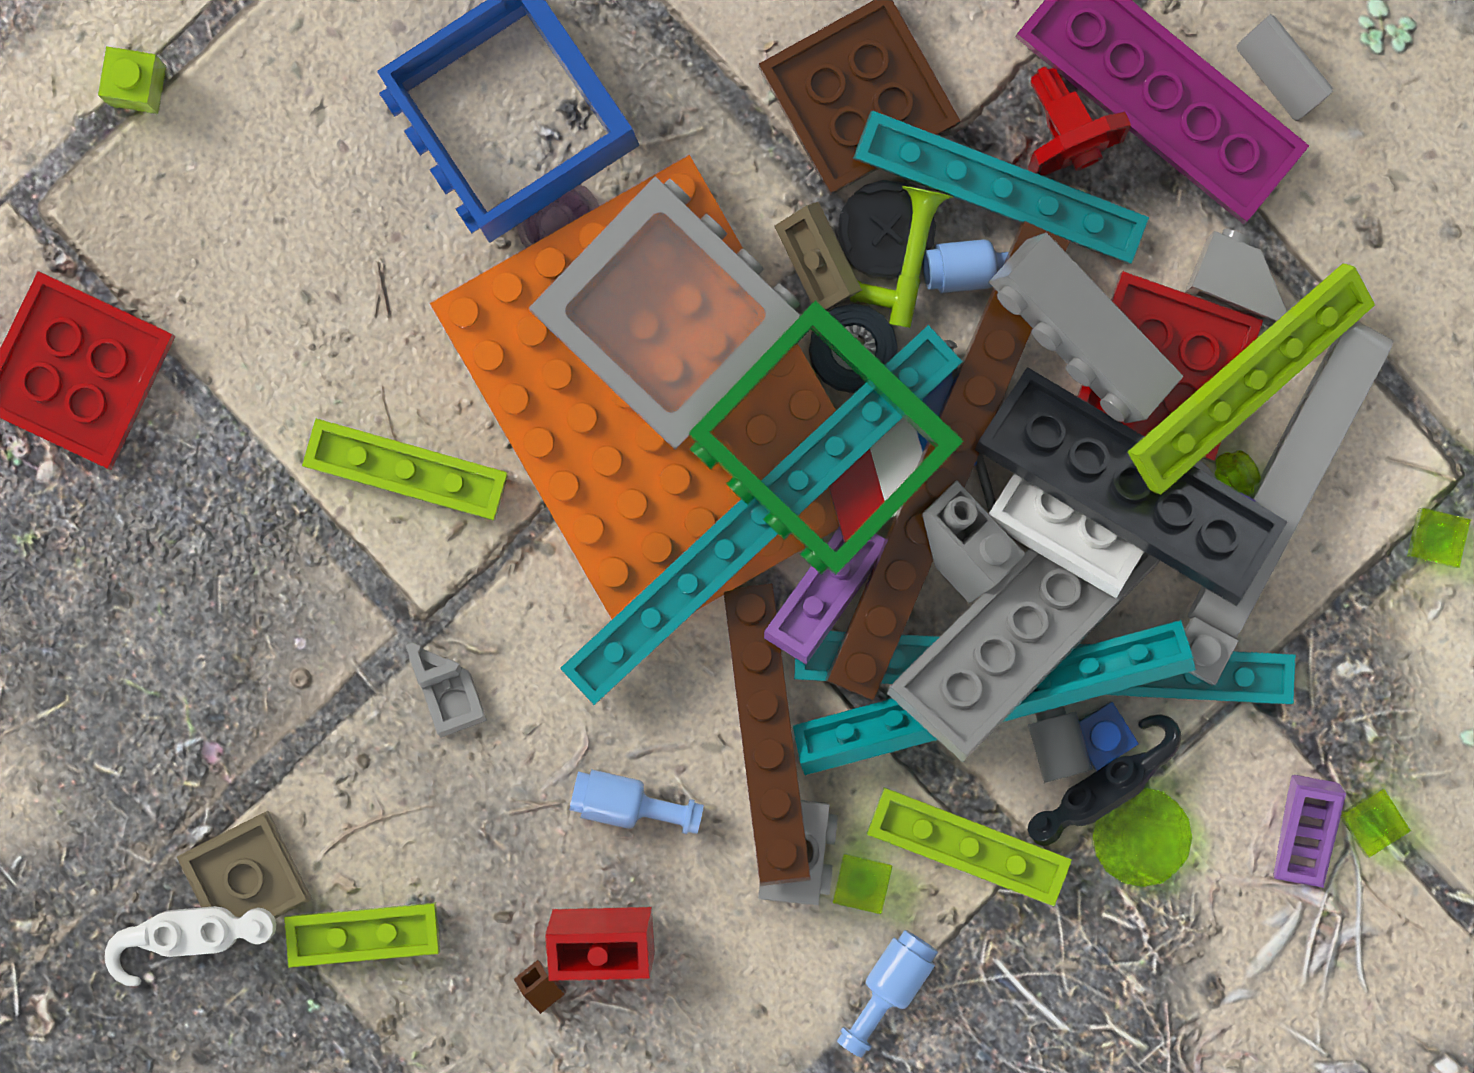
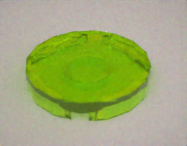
M1144 787L1137 796L1094 822L1091 840L1094 855L1107 873L1122 883L1146 887L1165 882L1183 866L1189 857L1192 833L1189 818L1177 801L1163 791Z

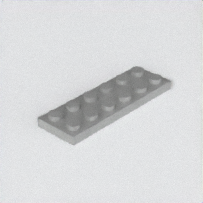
M1029 548L1023 558L996 586L985 592L890 686L887 694L963 762L1159 564L1160 560L1144 551L1117 598H1114Z

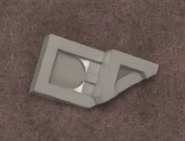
M415 643L405 645L418 684L423 690L436 732L440 738L487 721L475 684L468 670L463 669L459 663L433 654Z

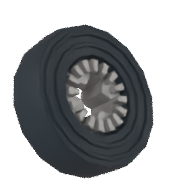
M858 304L843 305L829 311L856 339L858 337L862 338L865 342L863 346L884 366L897 354L898 344L895 331L881 313L869 306ZM812 331L809 345L812 368L820 379L837 391L855 394L866 382Z

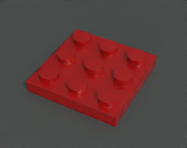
M37 271L0 348V418L112 470L176 336Z
M1122 271L1111 301L1183 375V378L1146 420L1121 423L1146 436L1258 338L1263 320ZM1081 384L1077 397L1106 413L1100 405V397L1089 386ZM1221 442L1202 459L1210 462L1215 461Z

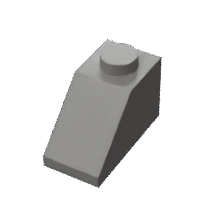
M1224 229L1221 234L1214 231L1204 244L1185 292L1263 320V325L1271 327L1287 310L1262 251L1250 246L1251 238L1240 232Z

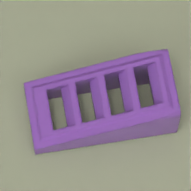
M1292 775L1273 874L1275 879L1324 888L1346 793L1339 783ZM1305 797L1326 800L1325 806L1305 803ZM1307 816L1323 819L1322 825L1316 826L1300 823V817ZM1296 836L1317 839L1319 840L1318 847L1294 843ZM1291 855L1316 859L1315 866L1290 863Z

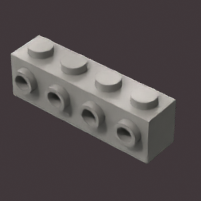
M1048 233L1027 239L989 281L999 292L997 297L1000 303L1010 312L1021 315L1033 328L1032 335L1046 349L1055 351L1067 363L1066 370L1070 376L1078 383L1089 386L1100 397V405L1103 410L1113 419L1124 423L1146 420L1183 378V375Z

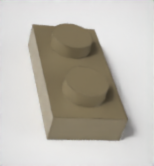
M819 201L806 205L774 225L811 303L816 300L828 311L862 291Z

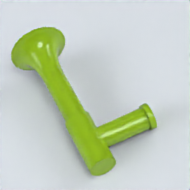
M902 186V188L908 191L912 199L913 214L902 272L899 275L896 290L863 284L858 281L862 291L850 297V301L892 308L889 324L911 328L930 225L939 205L946 199L953 198V196Z

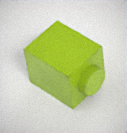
M106 46L98 96L111 107L158 114L166 65L156 54Z

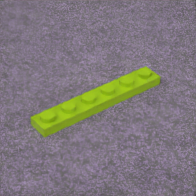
M1342 263L1128 451L1133 463L1151 491L1159 494L1166 491L1375 306L1355 266Z

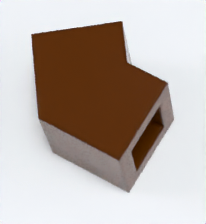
M536 960L514 978L522 995L540 1014L566 993L565 988L559 981H549L548 967H545L539 960Z

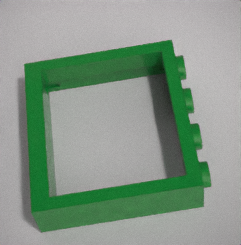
M816 300L688 433L695 441L690 450L710 470L718 463L732 477L726 485L748 505L753 499H756L769 512L763 520L781 538L785 540L792 534L806 547L800 553V556L821 575L829 569L835 576L963 442L949 426ZM810 330L935 447L933 452L837 552L827 545L711 434Z

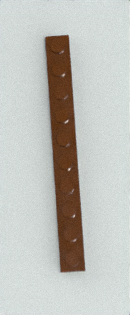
M1024 221L1019 227L1004 264L1027 239L1048 233L1065 252L1070 241ZM995 288L991 292L964 355L963 362L958 369L938 416L963 442L897 511L825 679L870 700H874L933 563V556L922 514L955 481H958L965 488L979 455V452L975 450L977 443L999 409L1033 329L1021 315L1010 312L1000 303L997 297L999 292ZM928 441L917 467L935 449Z

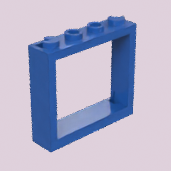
M486 0L377 71L387 87L379 93L394 117L402 112L412 125L404 130L420 156L429 151L437 163L436 166L429 170L443 192L447 195L455 190L463 202L462 205L456 208L457 213L471 234L480 229L489 243L640 146L633 128L545 0ZM527 15L607 134L487 212L408 91Z

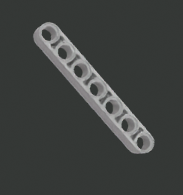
M1357 321L1330 345L1250 495V498L1256 500L1257 504L1288 521L1237 607L1202 586L1191 606L1188 618L1196 617L1233 638L1238 636L1385 362L1394 340Z

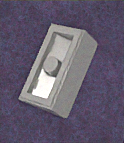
M1270 14L1236 46L1238 52L1296 121L1303 118L1333 92V87L1274 15Z

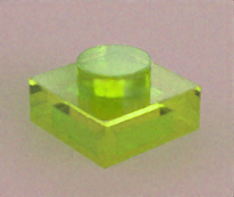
M1419 508L1407 557L1451 568H1460L1471 519Z
M1379 788L1341 813V820L1364 856L1368 858L1411 832L1384 788Z
M843 853L832 903L882 915L893 865Z

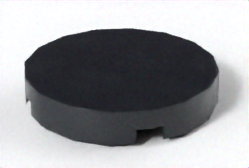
M881 180L866 184L848 199L840 212L837 237L843 253L854 269L870 278L892 280L899 278V275H901L913 214L912 199L908 191L902 188V186H910L903 182ZM934 216L930 225L925 250H931L934 245L936 231Z

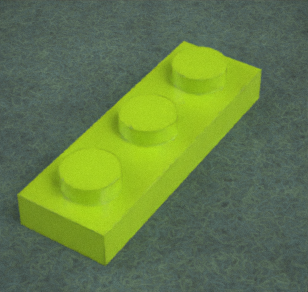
M436 902L284 917L288 968L440 953Z

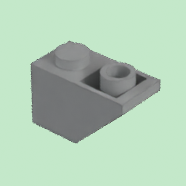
M955 481L922 514L935 567L968 603H971L996 586L1025 555L1020 547L958 481Z

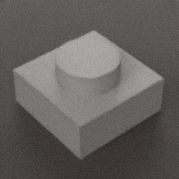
M1192 617L1185 629V633L1194 658L1196 670L1188 673L1211 685H1216L1239 640L1196 617Z

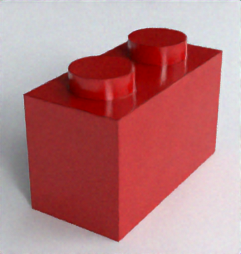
M652 907L552 909L545 934L549 981L650 979L655 955Z

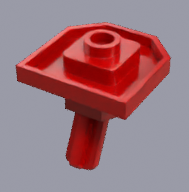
M1041 67L1038 69L1037 74L1031 77L1030 84L1045 109L1047 126L1053 139L1033 151L1028 165L1029 171L1046 176L1071 165L1074 166L1076 171L1082 170L1102 160L1101 152L1124 142L1131 127L1126 112L1106 115L1093 121L1077 92L1069 93L1055 68Z

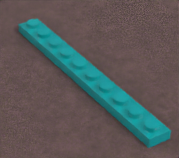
M927 325L885 367L920 400H923L963 361ZM865 383L765 476L761 482L798 516L903 417L872 387ZM753 499L748 505L743 500H740L560 669L591 703L596 705L778 535L763 520L769 512L756 499Z
M830 631L807 664L795 658L794 679L826 681L825 679L845 632ZM901 635L881 684H893L939 636ZM1079 644L1076 648L1084 647L1091 644ZM1233 651L1216 685H1211L1187 672L1106 695L1294 704L1296 654Z

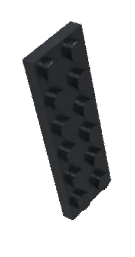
M1027 367L983 433L975 450L1237 607L1288 521L1195 466L1189 469L1162 494L1151 491L1128 454V451L1145 436Z

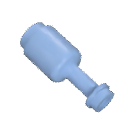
M986 239L936 244L935 249L925 250L923 272L927 289H938L940 293H951L991 288L993 286L989 281L1001 269L1009 252H996L993 244Z
M591 769L590 774L578 771L569 811L581 813L580 818L626 829L633 828L640 818L646 817L681 825L683 827V834L688 832L697 834L704 805L694 803L695 800L689 799V803L686 806L653 799L646 796L644 784L640 780Z
M904 930L899 939L893 937L866 978V985L872 991L870 1001L851 1029L842 1027L840 1030L841 1035L837 1042L860 1058H862L866 1050L870 1051L872 1046L867 1040L886 1011L891 1007L905 1009L909 1006L935 967L932 961L938 951L908 930Z

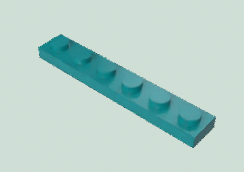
M871 111L853 157L855 160L1022 223L1026 221L1074 244L1127 264H1132L1149 220L1148 216L875 111Z

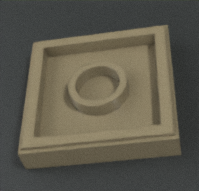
M269 811L177 856L201 908L223 907L236 917H242L246 912L255 908H264L270 911L276 919L313 900Z

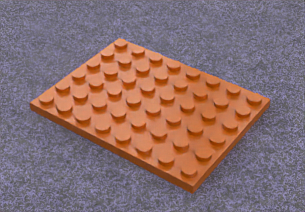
M690 155L430 303L611 619L619 614L741 499L726 485L732 477L718 463L710 470L690 450L695 443L690 436L676 449L672 448L530 312L529 307L655 176L663 184L670 178L691 198L686 206L699 219L705 214L712 217L727 233L722 241L737 254L743 247ZM655 213L565 308L566 316L667 412L677 411L765 318L764 308L664 213ZM797 343L711 434L761 481L826 421L836 409ZM829 487L798 515L821 539L839 528ZM792 534L785 540L777 535L700 608L723 596V592L737 588L806 547Z

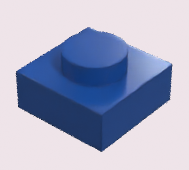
M1113 702L1107 703L1079 721L1090 762L1095 770L1101 769L1114 759L1139 745Z

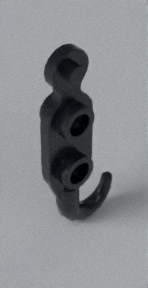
M1161 714L1151 715L1140 720L1138 726L1141 729L1152 726L1163 728L1165 736L1162 742L1147 752L1116 758L1076 785L1070 787L1057 809L1037 813L1030 820L1027 831L1031 839L1040 846L1053 844L1060 838L1066 827L1070 825L1086 826L1092 824L1137 796L1157 769L1175 756L1181 744V731L1178 723L1171 717Z

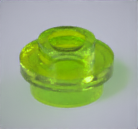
M1236 450L1233 453L1224 452L1216 459L1217 469L1215 470V477L1217 480L1247 496L1254 492V486L1260 482L1261 476L1255 462L1247 453L1242 450Z

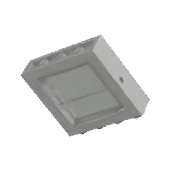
M655 176L529 307V310L672 448L676 449L689 436L690 430L800 317L795 311L800 303L781 284L778 283L772 289L759 276L764 268L746 250L742 248L736 254L722 240L727 233L712 217L705 214L699 219L686 206L691 198L673 180L669 178L663 184Z

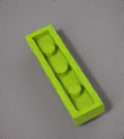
M315 418L302 466L305 468L493 521L496 519L509 474L505 471Z
M885 787L866 833L869 836L1051 906L1056 904L1072 859Z

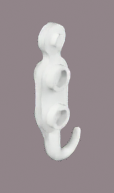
M216 906L168 910L157 914L136 927H128L118 931L108 941L106 946L105 964L109 973L116 981L126 986H139L141 979L137 976L129 975L121 966V953L128 947L137 946L167 957L218 953L229 949L238 938H243L252 944L267 942L275 934L276 921L271 912L264 908L252 909L242 917H236L229 910Z

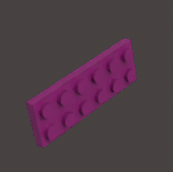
M1044 0L1016 34V39L1049 66L1055 68L1060 75L1109 115L1126 112L1131 123L1129 131L1242 224H1245L1309 147L1300 137L1132 0Z

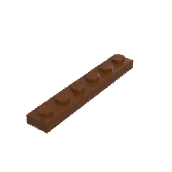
M773 584L738 587L723 593L760 886L808 881L810 880V870L782 653L779 647L764 639V631L776 616Z

